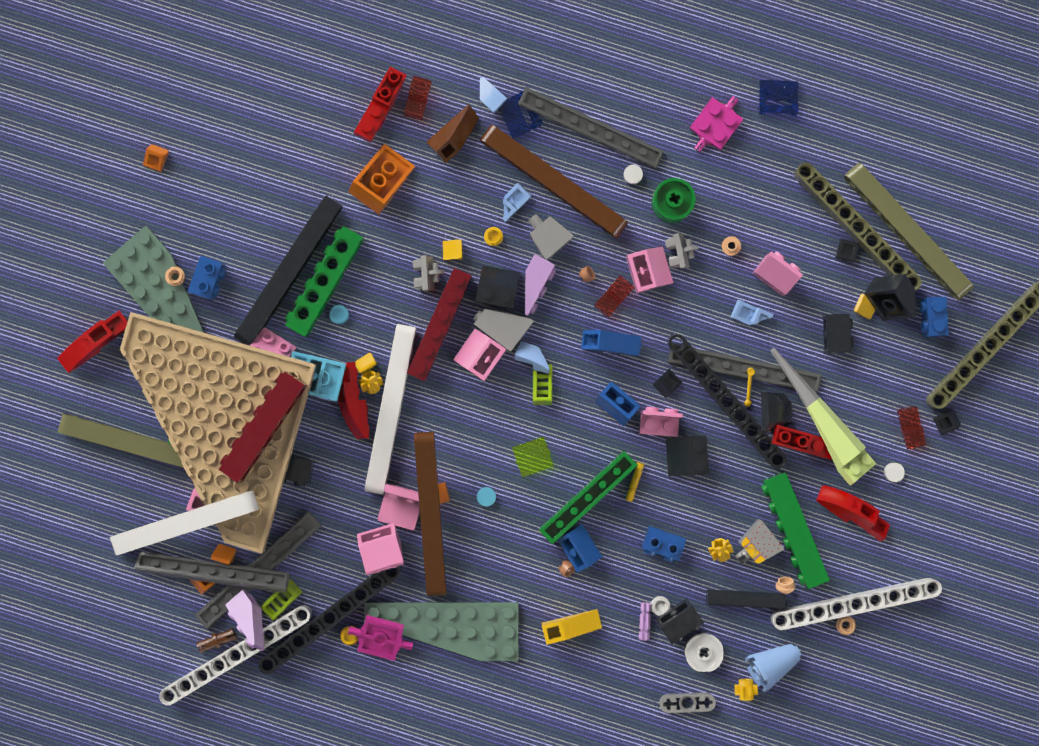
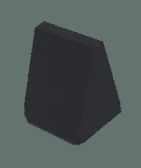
M668 369L655 381L653 386L667 398L682 381Z
M953 408L933 418L941 435L956 430L961 426Z

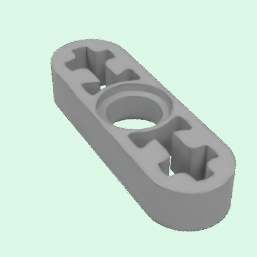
M708 692L665 694L660 698L659 705L665 713L708 712L715 708L716 700ZM689 697L693 700L691 707L685 708L682 706L684 698ZM695 697H698V701H705V697H708L712 703H709L708 707H705L704 703H698L699 707L696 708L697 702ZM676 698H679L678 704L680 708H677L676 704H671L670 708L663 705L667 699H670L671 702H677Z

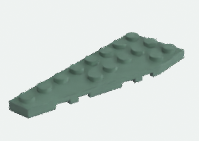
M144 226L103 262L105 267L149 317L205 333L184 283L179 286H172L166 281L165 275L167 270L177 266L173 255L148 226ZM175 273L173 274L172 279L177 280L179 278V275Z
M518 602L364 603V622L366 616L369 615L404 624L402 632L404 636L479 661H518Z

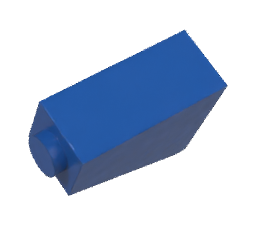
M583 330L581 349L639 356L642 348L641 336L603 330Z

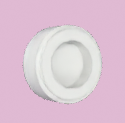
M629 165L625 169L623 176L628 184L635 185L641 181L643 171L637 165Z
M889 463L884 468V476L891 482H898L904 477V468L898 463Z
M657 596L651 601V610L658 616L670 610V602L663 596Z

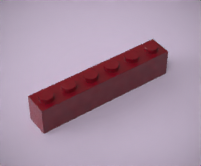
M453 268L407 374L426 382L470 284L472 275Z
M285 371L278 375L273 390L270 389L265 394L264 403L253 412L254 418L251 422H247L242 428L243 434L239 439L236 438L231 445V452L229 455L226 454L219 463L221 466L218 470L236 483L244 481L308 387L305 382L290 372Z

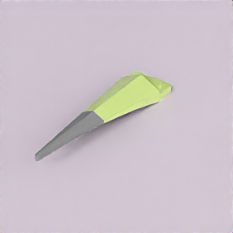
M772 348L771 353L807 408L823 438L837 471L849 485H852L876 463L864 450L866 447L780 353L775 348Z

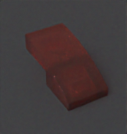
M413 76L404 110L405 117L423 120L431 89V80Z
M620 275L595 303L594 307L609 318L635 287Z
M911 406L897 409L906 449L926 446L918 407Z

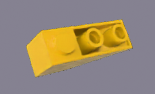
M598 609L542 623L546 645L602 628Z

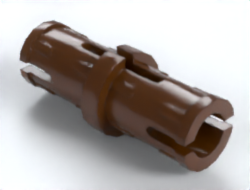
M234 628L219 634L214 633L212 637L197 641V648L200 647L198 651L203 653L215 647L220 648L222 644L237 640Z

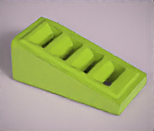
M548 364V375H538L537 370H533V405H552V364ZM537 379H548V382H537ZM537 387H548V390H537ZM537 395H548V397H537Z
M291 579L289 580L286 593H283L288 601L280 594L281 592H274L261 606V609L273 621L302 593V590ZM270 603L278 610L277 612L269 606Z

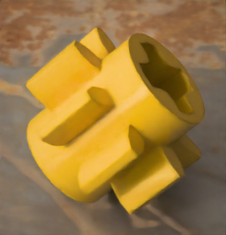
M372 370L364 372L362 379L358 380L362 392H367L368 394L377 393L380 390V386L384 385L380 373H375Z
M718 538L711 542L712 547L708 548L713 561L717 559L719 562H725L731 558L730 553H733L734 550L728 539L725 541L722 538Z
M739 679V684H735V695H739V700L742 701L754 700V695H758V685L753 684V679Z

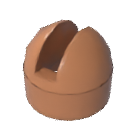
M586 266L580 270L579 277L583 278L582 282L587 283L595 279V273L590 266Z
M565 560L562 561L563 565H559V571L567 578L573 574L575 569L570 561Z

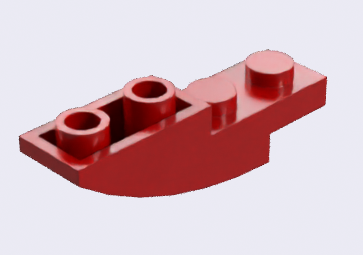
M391 66L389 67L372 96L370 105L354 130V135L369 143L372 142L390 113L406 80V74Z
M117 311L104 321L100 320L71 343L57 359L65 370L71 373L101 352L100 349L124 333L128 321L120 311Z
M347 362L345 363L347 365L338 397V405L348 428L355 438L366 439L369 438L370 432L367 420L368 407L366 400H359L360 390L357 385L358 369L356 363Z
M776 425L772 444L833 460L822 437Z
M825 485L821 486L816 499L818 503L844 522L853 521L880 542L886 538L890 524L879 517L880 510L845 491Z

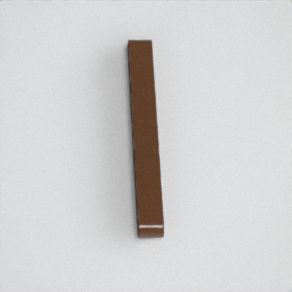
M491 124L481 137L480 141L612 237L618 239L628 225V222L623 217L496 126Z
M434 432L414 433L426 593L427 596L447 595L435 435Z

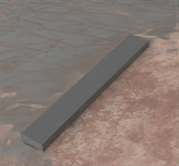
M525 87L518 106L654 169L657 168L664 153L663 150L530 88Z
M672 344V346H673L674 348H678V347L681 346V345ZM694 348L713 372L748 379L747 369L753 368L755 373L752 375V380L794 388L779 365ZM670 350L667 363L684 366ZM692 352L685 354V362L690 363L694 360ZM699 367V368H698V369H701V370H706L705 367ZM794 369L818 393L822 374Z
M309 511L248 567L274 570L322 526L321 523ZM227 585L194 616L208 629L228 611L225 605L242 589L249 592L253 588Z
M139 552L134 568L135 572L286 593L290 580V573L227 565L147 552Z

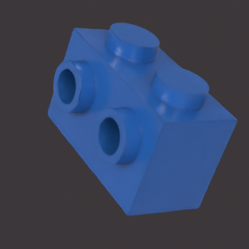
M200 255L187 292L213 301L214 297L217 298L220 292L219 283L226 275V265Z
M928 297L921 299L920 312L922 314L921 331L923 337L949 335L947 298Z
M612 381L595 400L597 405L622 426H625L640 408V405L634 399L629 397Z
M583 524L569 530L557 540L576 572L590 567L602 557Z
M648 525L641 548L645 549L644 553L655 556L657 553L663 555V560L673 563L674 560H680L686 538Z

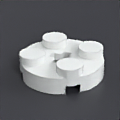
M702 632L692 636L686 643L684 649L685 657L688 664L694 670L710 672L717 669L722 663L723 646L714 635ZM701 648L709 649L707 657L704 655L702 657L699 656Z

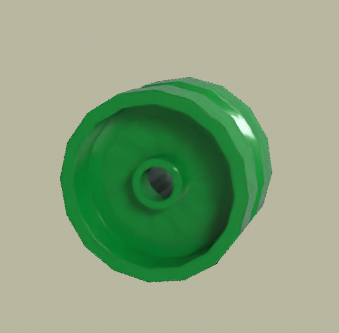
M666 179L658 185L653 193L651 200L652 210L657 218L663 222H681L687 218L695 206V192L691 185L683 179ZM671 198L675 199L676 204L674 202H670L669 200Z

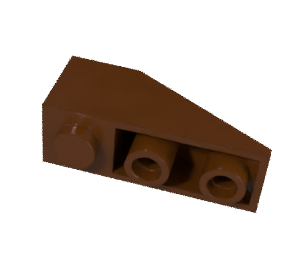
M468 104L426 142L445 164L461 150L479 119L478 115Z

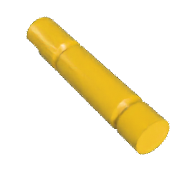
M637 462L638 466L635 467L636 469L629 486L630 489H628L625 499L633 502L635 490L644 464Z

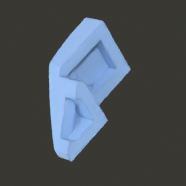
M480 78V101L495 113L507 101V98L485 78Z
M517 183L504 196L503 220L505 222L532 197L520 183Z
M737 300L730 318L746 325H755L760 321L773 317L774 314Z
M521 341L515 353V360L533 364V370L549 373V366L540 348Z

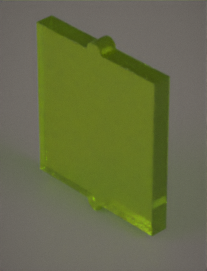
M544 437L512 447L516 458L515 464H518L522 477L554 467L549 454L551 451L548 450Z

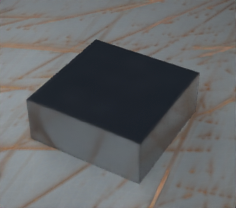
M841 238L835 258L855 262L860 243Z

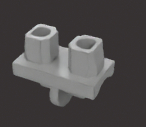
M673 234L674 237L665 240L667 250L676 249L678 255L669 257L670 267L690 268L688 256L689 259L695 258L693 251L698 250V245L692 246L691 239L684 240L683 234Z
M423 255L420 259L413 260L414 271H421L422 273L421 278H414V288L424 291H435V282H439V275H444V270H439L438 263H434V258L431 256Z

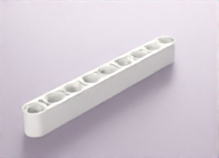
M401 324L396 326L365 492L381 495L385 493L384 489L387 484L416 327Z
M252 490L111 536L110 540L115 555H120L259 510V506Z
M931 578L919 579L776 610L771 614L770 621L777 629L786 630L937 597L942 591V586L938 581ZM929 583L934 584V590L932 592H928L927 586ZM911 587H915L916 592L913 596H909L908 591ZM892 591L897 593L895 600H890L889 598ZM873 595L878 596L876 604H871L870 602ZM858 599L860 604L857 608L853 609L852 601ZM840 603V605H841L840 611L834 613V612H833V606H834V604ZM817 607H821V615L815 617L814 610ZM802 611L803 618L796 621L795 614ZM783 615L785 618L784 623L777 625L776 618Z
M301 605L264 627V648L307 623L312 617V609L307 605ZM299 610L307 612V619H301L298 616ZM283 620H288L290 622V629H284L282 627ZM266 630H271L274 633L273 639L266 637ZM246 639L168 685L160 692V701L165 705L177 702L261 650L250 648ZM233 650H237L240 652V659H235L233 657ZM217 660L224 663V669L216 667ZM200 670H204L207 673V679L200 677ZM184 680H187V681L190 682V684H191V688H190V689L184 688V686H183V681H184ZM167 690L174 693V699L167 697Z

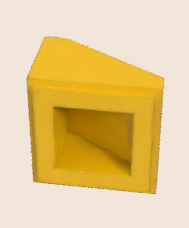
M462 239L443 241V260H462Z
M861 294L854 312L858 316L871 319L875 309L866 295Z
M371 353L355 361L356 367L361 374L378 364Z

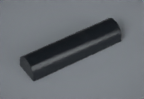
M707 589L705 604L784 609L785 594Z

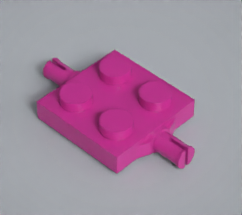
M732 96L726 105L713 97L690 126V130L700 138V141L694 147L696 151L698 149V152L701 153L706 144L712 145L720 151L743 121V118L733 111L734 106L739 101L737 98L735 99Z
M367 615L361 629L349 627L348 634L359 637L358 652L395 661L396 654L400 648L411 651L413 647L412 642L402 640L404 624Z

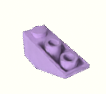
M534 254L525 274V316L527 317L529 313L534 314L538 306L535 303L537 298L543 297L547 289L545 287L547 280L551 281L556 273V270H554L555 264Z
M242 589L225 605L229 610L228 615L233 621L237 622V629L247 637V644L252 649L257 648L263 651L264 639L261 607L251 594Z

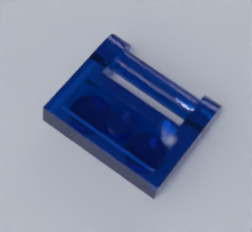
M760 80L758 114L790 113L797 116L798 81ZM765 101H791V106L766 105Z
M524 91L508 98L499 108L512 139L543 125L538 115L529 110L527 112L532 123L527 125L517 103L520 101Z

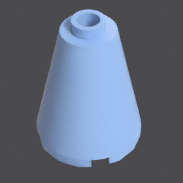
M788 644L751 654L745 658V663L749 661L750 666L747 669L758 687L762 685L764 687L762 691L766 692L800 661L801 652L797 646Z

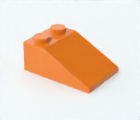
M384 144L353 180L348 193L377 214H380L413 171L415 165Z

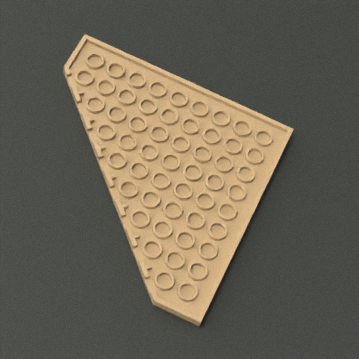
M130 312L120 351L128 361L134 377L141 385L147 401L154 409L160 425L167 433L173 449L180 457L182 465L188 476L192 479L201 500L205 505H209L252 490L255 494L259 510L215 524L221 533L224 543L261 554L264 553L316 364ZM285 371L290 372L305 382L308 387L244 481L236 483L218 470L221 466L219 463L226 454L229 455L231 452V445L236 438L239 439L243 434L242 428L244 425L252 421L254 418L253 412L259 405L262 406L265 401V394L270 389L273 390L278 375Z

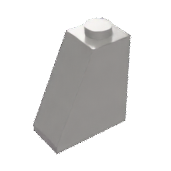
M485 309L483 312L479 311L473 319L476 321L474 326L509 352H512L534 322L530 318Z

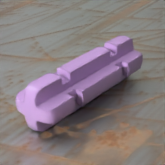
M648 602L641 603L640 609L642 613H640L639 629L641 631H639V639L642 641H647L650 637L648 630H650L652 605Z

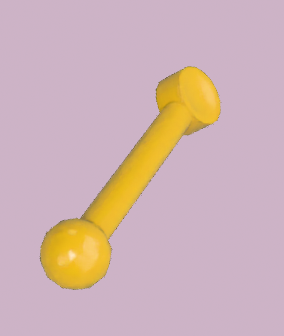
M753 368L747 369V397L744 401L746 407H750L752 404L750 395L752 375L755 373Z

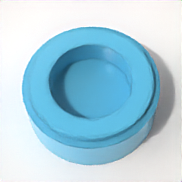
M335 305L331 308L329 317L332 322L343 324L348 320L349 312L346 307Z
M484 487L477 493V501L482 506H491L496 500V493L492 488Z

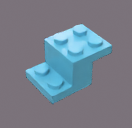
M292 351V358L316 364L308 395L338 401L347 364Z

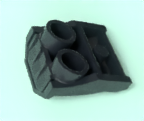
M761 392V431H775L776 425L788 427L791 424L792 403L784 393Z

